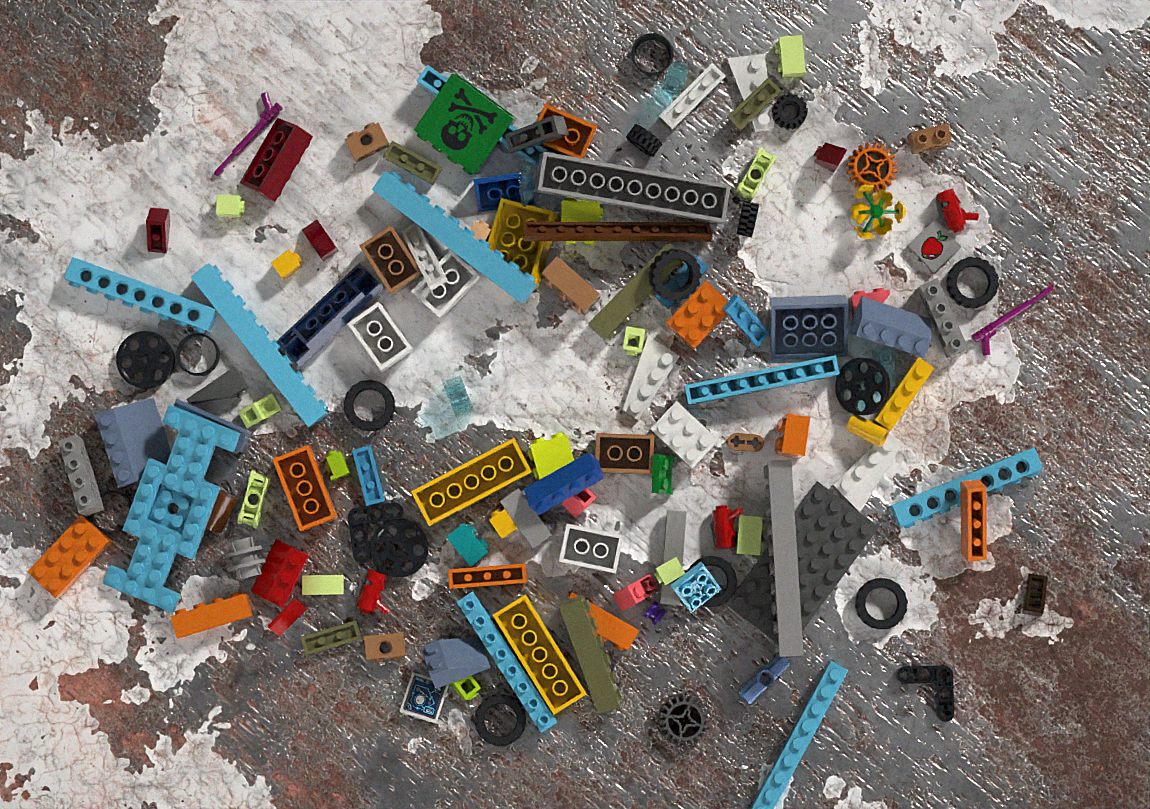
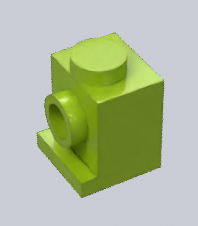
M334 450L326 454L328 462L325 465L328 472L333 473V476H330L332 481L351 474L342 452L337 453Z
M472 675L449 684L461 700H472L478 695L477 691L481 689ZM462 683L466 684L465 690L461 687Z

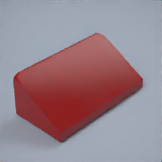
M293 599L268 625V628L277 635H282L304 613L306 607L298 599Z

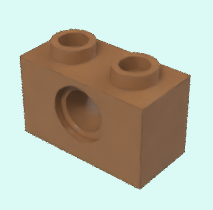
M374 122L366 125L364 130L360 132L354 131L348 134V138L344 139L356 163L389 147V142L379 123L375 124ZM370 137L371 143L363 145L361 144L362 139Z
M948 123L913 131L907 136L912 155L946 147L952 143Z
M404 632L364 636L366 660L371 659V663L383 662V658L390 657L391 661L402 660V656H406ZM383 642L390 644L391 649L389 653L381 651L380 646Z

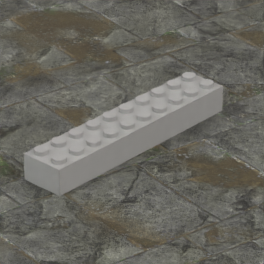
M542 152L539 157L534 192L722 224L725 223L731 185Z
M791 459L771 460L767 462L763 469L764 479H768V485H765V498H769V504H766V517H770V524H767V535L772 540V543L768 544L769 556L773 557V563L769 564L770 575H774V582L770 583L771 595H775V602H772V614H776V621L773 622V633L777 634L778 641L774 642V651L778 653L779 657L804 656Z

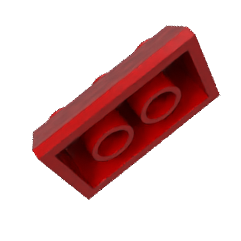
M275 539L266 558V563L261 568L262 574L258 575L251 592L285 608L311 555Z

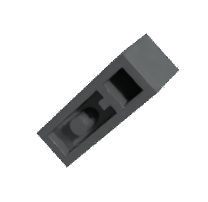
M551 116L507 133L505 138L509 152L513 153L568 136L569 133L564 117Z
M233 367L187 398V401L194 404L235 398L236 396L240 398L247 393L246 389L249 388V385L239 370Z

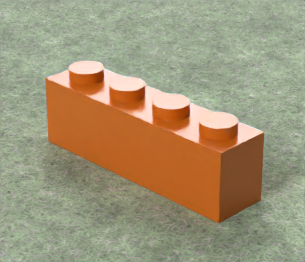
M979 479L960 481L961 554L968 562L987 560L986 486Z
M526 563L448 569L449 589L527 583Z
M239 591L230 594L231 598L225 600L223 597L213 599L212 604L206 606L203 602L193 605V610L186 611V608L174 611L175 615L170 617L176 638H183L254 616L248 594H242Z
M572 592L568 599L577 597L578 595ZM590 603V614L592 618L596 619L598 636L601 635L604 642L607 639L614 642L613 647L622 652L624 649L629 650L639 630Z

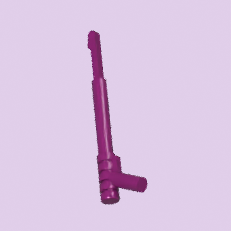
M267 92L261 94L265 110L260 115V121L232 150L228 158L214 171V175L219 176L223 173L224 168L236 155L238 156L265 126L269 125V122L280 113L279 111L283 110V107L277 102L272 106Z
M1053 287L1044 288L1043 292L1031 300H1026L996 321L989 323L980 331L972 334L974 342L978 343L981 340L983 355H991L989 338L996 334L997 328L1031 307L1032 303L1051 292Z

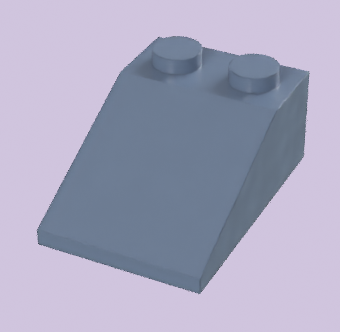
M479 637L440 639L421 646L429 675L436 689L491 668Z

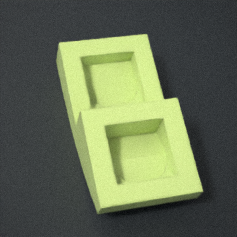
M271 393L238 411L248 429L282 411L283 407L275 393Z
M344 575L302 576V595L344 594Z

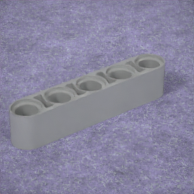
M667 510L663 564L677 557L680 565L683 567L686 511ZM679 578L667 585H664L663 582L661 583L660 604L680 605V598L670 586Z

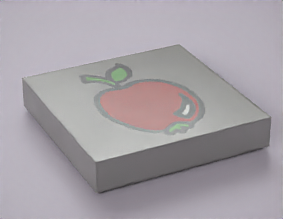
M936 219L907 245L932 273L961 248L960 244Z

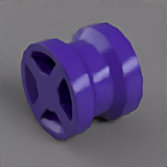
M655 601L643 616L649 618L652 624L656 625L667 611L661 609Z

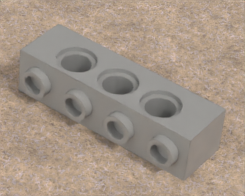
M938 278L920 285L917 290L946 357L949 358L967 350L968 346Z
M75 434L59 440L58 443L78 512L89 516L104 510L84 439Z

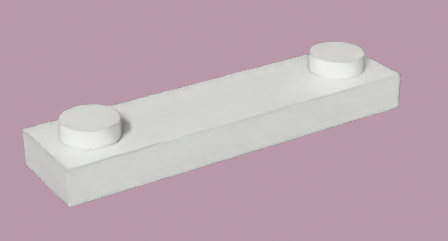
M712 63L659 115V118L673 130L726 76Z
M414 223L401 231L428 287L433 290L448 281L422 228Z

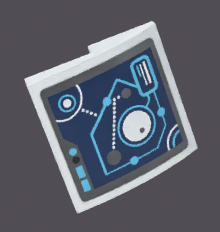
M412 672L400 712L437 724L449 684L436 689L431 678Z

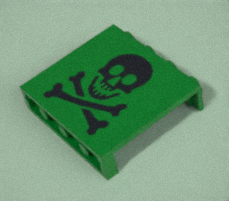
M453 73L414 128V131L418 133L417 137L425 142L428 140L432 143V148L440 153L443 151L447 154V158L454 164L458 162L462 165V169L466 173L476 175L480 173L479 169L505 131L517 118L461 76Z

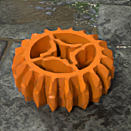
M867 142L865 149L862 145H859V151L855 149L852 151L854 156L848 157V160L852 163L846 164V167L851 169L846 174L853 175L849 178V181H856L854 184L855 188L858 185H874V192H879V188L886 190L885 185L889 187L892 185L890 180H895L896 176L891 173L898 172V169L893 168L898 163L897 161H891L895 155H888L890 152L889 148L883 151L884 145L881 144L877 148L876 142L873 143L871 148ZM868 154L878 155L882 159L874 160L871 156H868ZM862 157L865 166L858 172L857 162ZM870 164L878 165L874 172L866 171ZM886 164L887 173L882 180L879 169ZM870 176L876 182H868L862 177Z

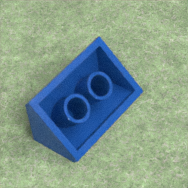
M530 171L473 179L478 212L498 210L501 198L527 205L535 204Z

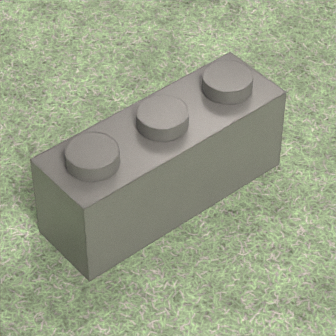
M518 488L500 501L533 549L552 536L550 532L553 529L547 521L543 523L539 517L540 515L529 506L524 490L520 491Z

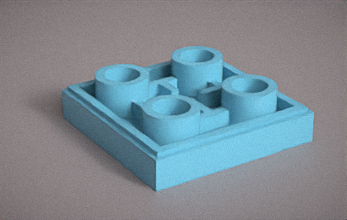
M699 562L670 585L691 613L721 590L702 562Z

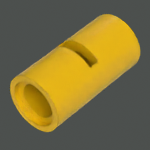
M853 414L846 426L847 431L879 447L883 446L889 434L888 429L860 415Z

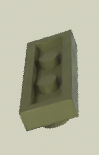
M768 77L727 116V119L741 131L782 91Z
M394 141L390 143L383 156L387 161L431 185H434L442 171V167Z
M357 620L300 637L305 656L362 639Z

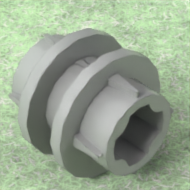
M253 537L228 543L230 553L225 554L224 557L225 559L232 558L234 566L227 569L228 572L235 571L237 581L262 574L260 564L266 563L265 558L258 560L256 552L263 549L262 545L255 546Z

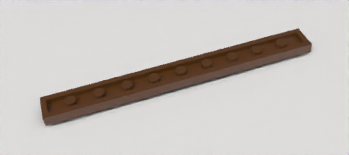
M522 222L521 225L524 241L712 240L709 222Z

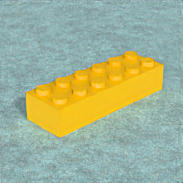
M512 438L411 491L427 524L432 526L526 477L532 471L517 442Z
M526 594L493 614V617L553 715L587 695Z

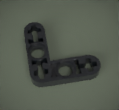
M392 502L353 508L349 511L348 523L353 557L356 562L366 563L371 558L367 524L400 519L404 513L401 504ZM396 505V508L400 509L397 516L394 517L390 513L387 514L388 518H384L385 512L383 507L387 506L386 510H392L393 506ZM378 508L381 511L379 519L371 517L370 512L372 509ZM364 509H367L369 521H365L366 517L359 518V522L352 519L355 511H358V514H365ZM357 530H362L365 534V538L362 541H357L354 538V533ZM366 542L367 546H363V551L367 552V556L364 557V560H361V557H357V554L360 553V547L355 548V544Z
M945 665L902 666L897 669L896 678L901 683H934L937 718L944 722L953 719L954 686L953 672L950 667ZM943 668L949 673L948 676H945V682H949V686L939 685V682L943 683L942 676H939V672H942ZM904 669L908 673H914L913 669H916V681H913V676L907 677L904 681V678L900 677V673H903ZM922 669L929 671L930 675L926 680H922L919 677V672ZM942 688L949 690L950 694L946 699H942L939 696V691ZM939 701H950V705L946 704V710L950 711L946 718L940 715V711L944 710V705H939Z

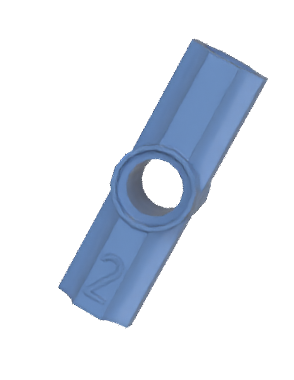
M777 654L756 673L738 694L750 705L763 691L774 683L791 663L786 657H779ZM762 673H766L769 677V681L766 684L760 681Z

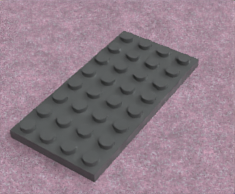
M818 481L795 510L802 631L879 528ZM767 548L736 589L732 598L727 601L726 605L773 641H778L777 634L773 633V622L776 621V614H772V602H775V595H771L770 585L771 582H774V575H770L769 564L773 563V557L769 556Z

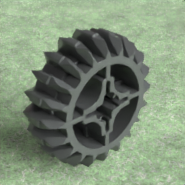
M685 694L681 695L682 700H679L677 695H675L674 699L676 702L672 703L668 699L667 702L670 706H662L666 712H659V715L664 716V719H659L658 723H664L665 725L659 729L660 731L667 730L663 734L664 738L671 735L670 743L677 739L676 746H679L680 742L683 741L684 747H687V741L690 740L693 746L695 745L694 738L699 742L702 741L698 736L700 733L703 736L707 735L702 730L703 728H710L705 722H709L711 719L709 717L704 718V715L709 714V710H701L706 705L702 703L698 706L699 698L692 702V695H689L688 700H685ZM686 704L681 714H671L675 707ZM691 706L697 709L700 715V722L691 719ZM684 715H687V719H690V722L685 723L682 728V725H680L682 722H679L676 718H683ZM668 719L678 723L677 735L671 731ZM687 727H698L693 734L683 736Z

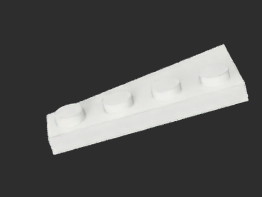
M765 54L727 58L733 78L744 101L768 78ZM771 103L751 121L755 132L774 129Z
M648 336L622 411L639 421L680 356Z
M889 433L882 447L874 444L833 484L837 491L858 512H861L901 445Z

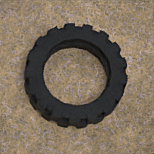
M669 249L668 251H662L661 255H657L654 258L655 261L651 263V271L648 275L650 277V285L653 286V290L659 296L670 301H681V299H687L690 294L695 293L696 287L700 285L699 279L702 276L699 270L701 267L695 257L680 249ZM679 259L684 261L689 268L688 280L682 288L674 291L668 290L661 282L662 269L667 262Z
M967 257L958 261L950 269L946 278V288L950 298L954 299L959 306L962 305L964 308L973 309L990 302L996 295L997 288L999 287L998 273L995 272L994 266H991L989 261L983 260L980 257ZM976 267L987 276L988 288L981 297L968 298L958 290L957 277L963 269Z
M360 381L354 384L345 395L343 403L344 413L348 421L360 430L369 432L380 430L394 416L395 399L387 386L379 381ZM365 390L377 391L385 400L384 413L375 421L367 422L361 420L354 411L355 398Z
M706 556L696 560L688 571L699 562H702L704 566L712 565L719 567L726 574L727 587L724 592L717 597L710 598L702 606L717 607L725 604L736 591L737 578L735 570L729 562L720 557Z
M875 578L867 581L859 588L855 597V609L858 617L871 628L889 629L903 620L907 612L908 600L906 599V593L898 583L891 579ZM879 587L892 591L897 600L895 613L890 618L884 620H877L871 617L865 606L868 594L873 589Z
M494 694L487 697L478 706L474 718L475 728L479 736L488 744L507 746L514 743L522 735L526 726L525 710L514 697L506 694ZM495 704L508 705L516 714V726L511 733L505 736L493 735L485 726V713Z

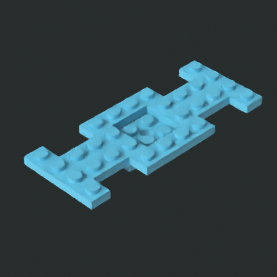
M168 405L162 423L178 429V435L167 465L152 458L148 459L123 531L139 537V541L128 571L110 565L103 584L173 613L181 594L165 588L164 585L175 555L177 553L189 559L195 558L221 488L204 479L215 447L219 446L234 452L241 433L176 406ZM171 503L177 504V513L170 511Z

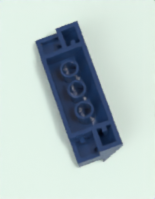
M359 263L276 342L301 367L330 338L335 336L346 323L350 322L368 302L377 296L384 287Z

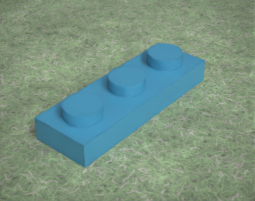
M694 255L693 257L697 259V263L701 267L699 269L700 273L703 275L708 270V267ZM687 264L675 274L664 286L665 288L674 291L686 284L689 277ZM659 294L655 295L667 309L676 302L675 300H667L659 296Z
M734 294L722 308L754 346L759 347L770 334L739 296Z
M371 445L352 450L366 506L385 502Z

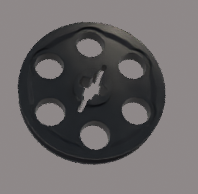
M139 331L131 334L121 343L116 355V365L121 377L127 383L138 388L150 389L163 384L170 377L175 365V355L172 346L164 337L151 331ZM156 337L158 339L156 347H149V338ZM131 340L139 342V347L136 350L129 348ZM162 352H168L170 355V359L165 363L159 359ZM148 355V359L156 364L149 362L143 365V361L135 356L146 357ZM125 357H129L132 361L131 366L128 368H124L121 364ZM161 370L162 378L154 380L152 377L153 371ZM137 372L143 374V380L140 383H136L133 380V376Z
M855 358L842 366L839 371L840 374L836 377L835 393L840 405L854 415H871L879 411L887 402L891 389L890 378L886 369L878 361L870 358ZM863 362L867 363L868 369L865 373H863L860 370V366ZM847 371H850L852 373V379L850 381H847L845 379V373ZM878 372L882 375L880 383H876L874 379ZM861 383H864L865 390H861ZM846 390H849L851 393L849 400H845L843 396ZM875 392H879L881 395V399L877 403L873 399ZM861 400L865 403L863 411L858 409V403Z
M399 519L389 521L380 526L373 535L370 545L374 564L380 571L392 577H407L416 573L424 565L429 550L424 532L416 524ZM391 525L397 529L396 535L392 537L386 534L387 527ZM409 527H413L416 530V535L413 538H407L405 535V531ZM382 541L385 543L386 549L379 553L375 550V544ZM390 542H393L395 545H400L402 543L404 545V551L407 552L409 555H406L404 552H399L397 554L395 552V546L392 545ZM416 545L424 547V553L420 556L415 555L413 552V548ZM385 559H392L394 562L392 569L386 570L383 567ZM406 560L413 563L412 570L408 572L402 568V564Z

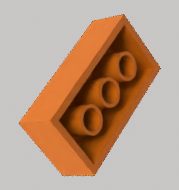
M310 445L272 459L301 532L338 518Z
M80 515L27 572L54 598H61L113 541L103 531L96 528L87 516Z

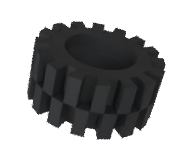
M788 93V95L784 94L781 98L777 99L772 112L775 123H778L779 127H785L786 130L792 128L793 130L801 126L808 112L807 104L803 101V98H799L797 94L792 95V93ZM786 105L796 107L797 115L794 118L784 116L783 108Z
M637 124L632 127L626 136L631 144H634L640 151L652 157L662 146V142L655 135Z
M743 202L737 228L738 235L752 238L759 209L758 203Z

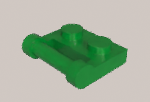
M653 454L651 493L673 495L671 481L674 456Z

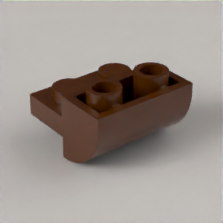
M220 490L206 529L222 533L238 499L228 492Z

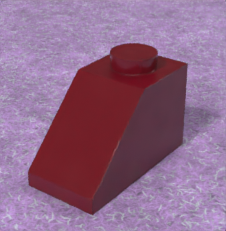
M825 142L823 147L818 146L813 155L816 157L814 163L834 173L847 149Z
M150 207L146 219L148 252L167 253L170 232L169 209Z
M318 220L302 229V232L323 261L339 251Z

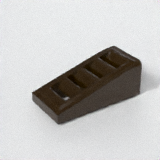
M1028 574L1022 614L1038 617L1044 614L1048 576ZM1032 581L1042 583V586L1032 584ZM1031 589L1040 590L1041 593L1031 592ZM1030 597L1039 598L1040 600H1030ZM1029 605L1038 606V608L1029 607Z

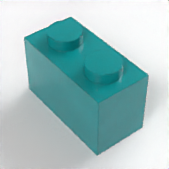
M463 523L446 538L472 567L489 553L487 550L489 545L483 538L479 540L474 535L477 531L470 523L468 525Z

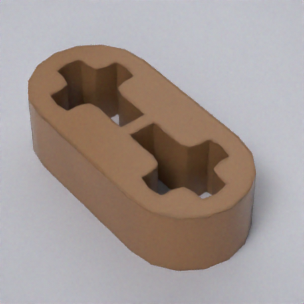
M733 433L728 437L727 445L735 451L758 452L763 448L764 440L760 435ZM737 436L738 440L744 441V444H738L737 447H734V443H731V440ZM754 438H757V442H760V445L754 449L753 445L747 444V441H753Z

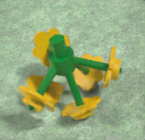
M862 185L854 195L858 199L865 197L871 206L870 210L862 202H857V204L852 205L850 208L851 218L857 224H862L864 220H867L868 214L871 216L865 228L854 226L857 235L862 239L874 238L868 230L871 224L873 225V232L878 233L879 236H885L887 232L892 231L893 220L882 216L883 214H895L894 217L897 219V223H901L902 219L906 216V208L901 201L895 204L894 210H885L887 206L890 207L893 204V194L891 192H886L884 189L874 192L872 194L874 201H872L868 194L872 192L871 190L874 189V185Z

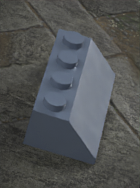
M861 296L849 333L925 358L931 342V319Z
M176 399L174 406L241 433L235 451L231 453L237 455L238 452H244L252 435L251 431Z

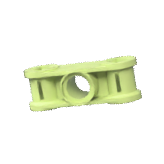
M760 147L753 159L752 165L744 179L741 180L734 195H739L748 200V202H752L758 187L772 167L777 155L773 156L764 151L763 147ZM758 171L761 174V178L754 180L751 178L750 173Z
M255 470L251 471L237 524L244 523L253 526L255 529L258 527L271 475L265 476L256 473ZM252 494H256L259 497V502L256 505L250 502Z

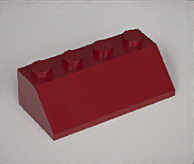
M277 118L239 183L275 202L281 195L285 184L291 178V174L296 165L299 164L306 148L309 147L313 136L298 125Z

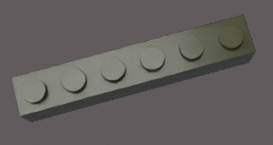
M670 242L588 323V326L604 341L607 338L611 340L618 333L616 329L620 325L624 327L631 320L629 316L634 311L638 313L644 307L643 302L646 298L651 299L656 294L649 282L650 265L654 263V258L657 255H661L662 251L676 249ZM673 259L663 267L661 272L663 286L671 279L669 275L674 270L678 272L685 265L682 260Z
M584 595L562 601L559 608L598 714L620 708L622 700H624L621 689L617 688L615 672H611L609 666L611 664L610 657L604 652L602 636H598L596 630L598 625L596 619L592 618L590 614L591 605L589 600H585Z

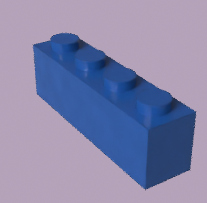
M588 452L524 488L529 506L540 515L604 479L599 461Z

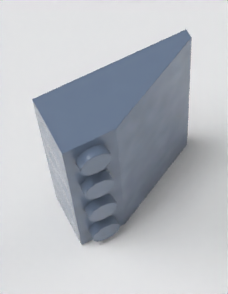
M846 295L769 298L771 359L820 358L834 355L836 357H847L849 303Z
M154 398L95 414L118 488L123 489L140 483L150 458L167 465L171 450Z

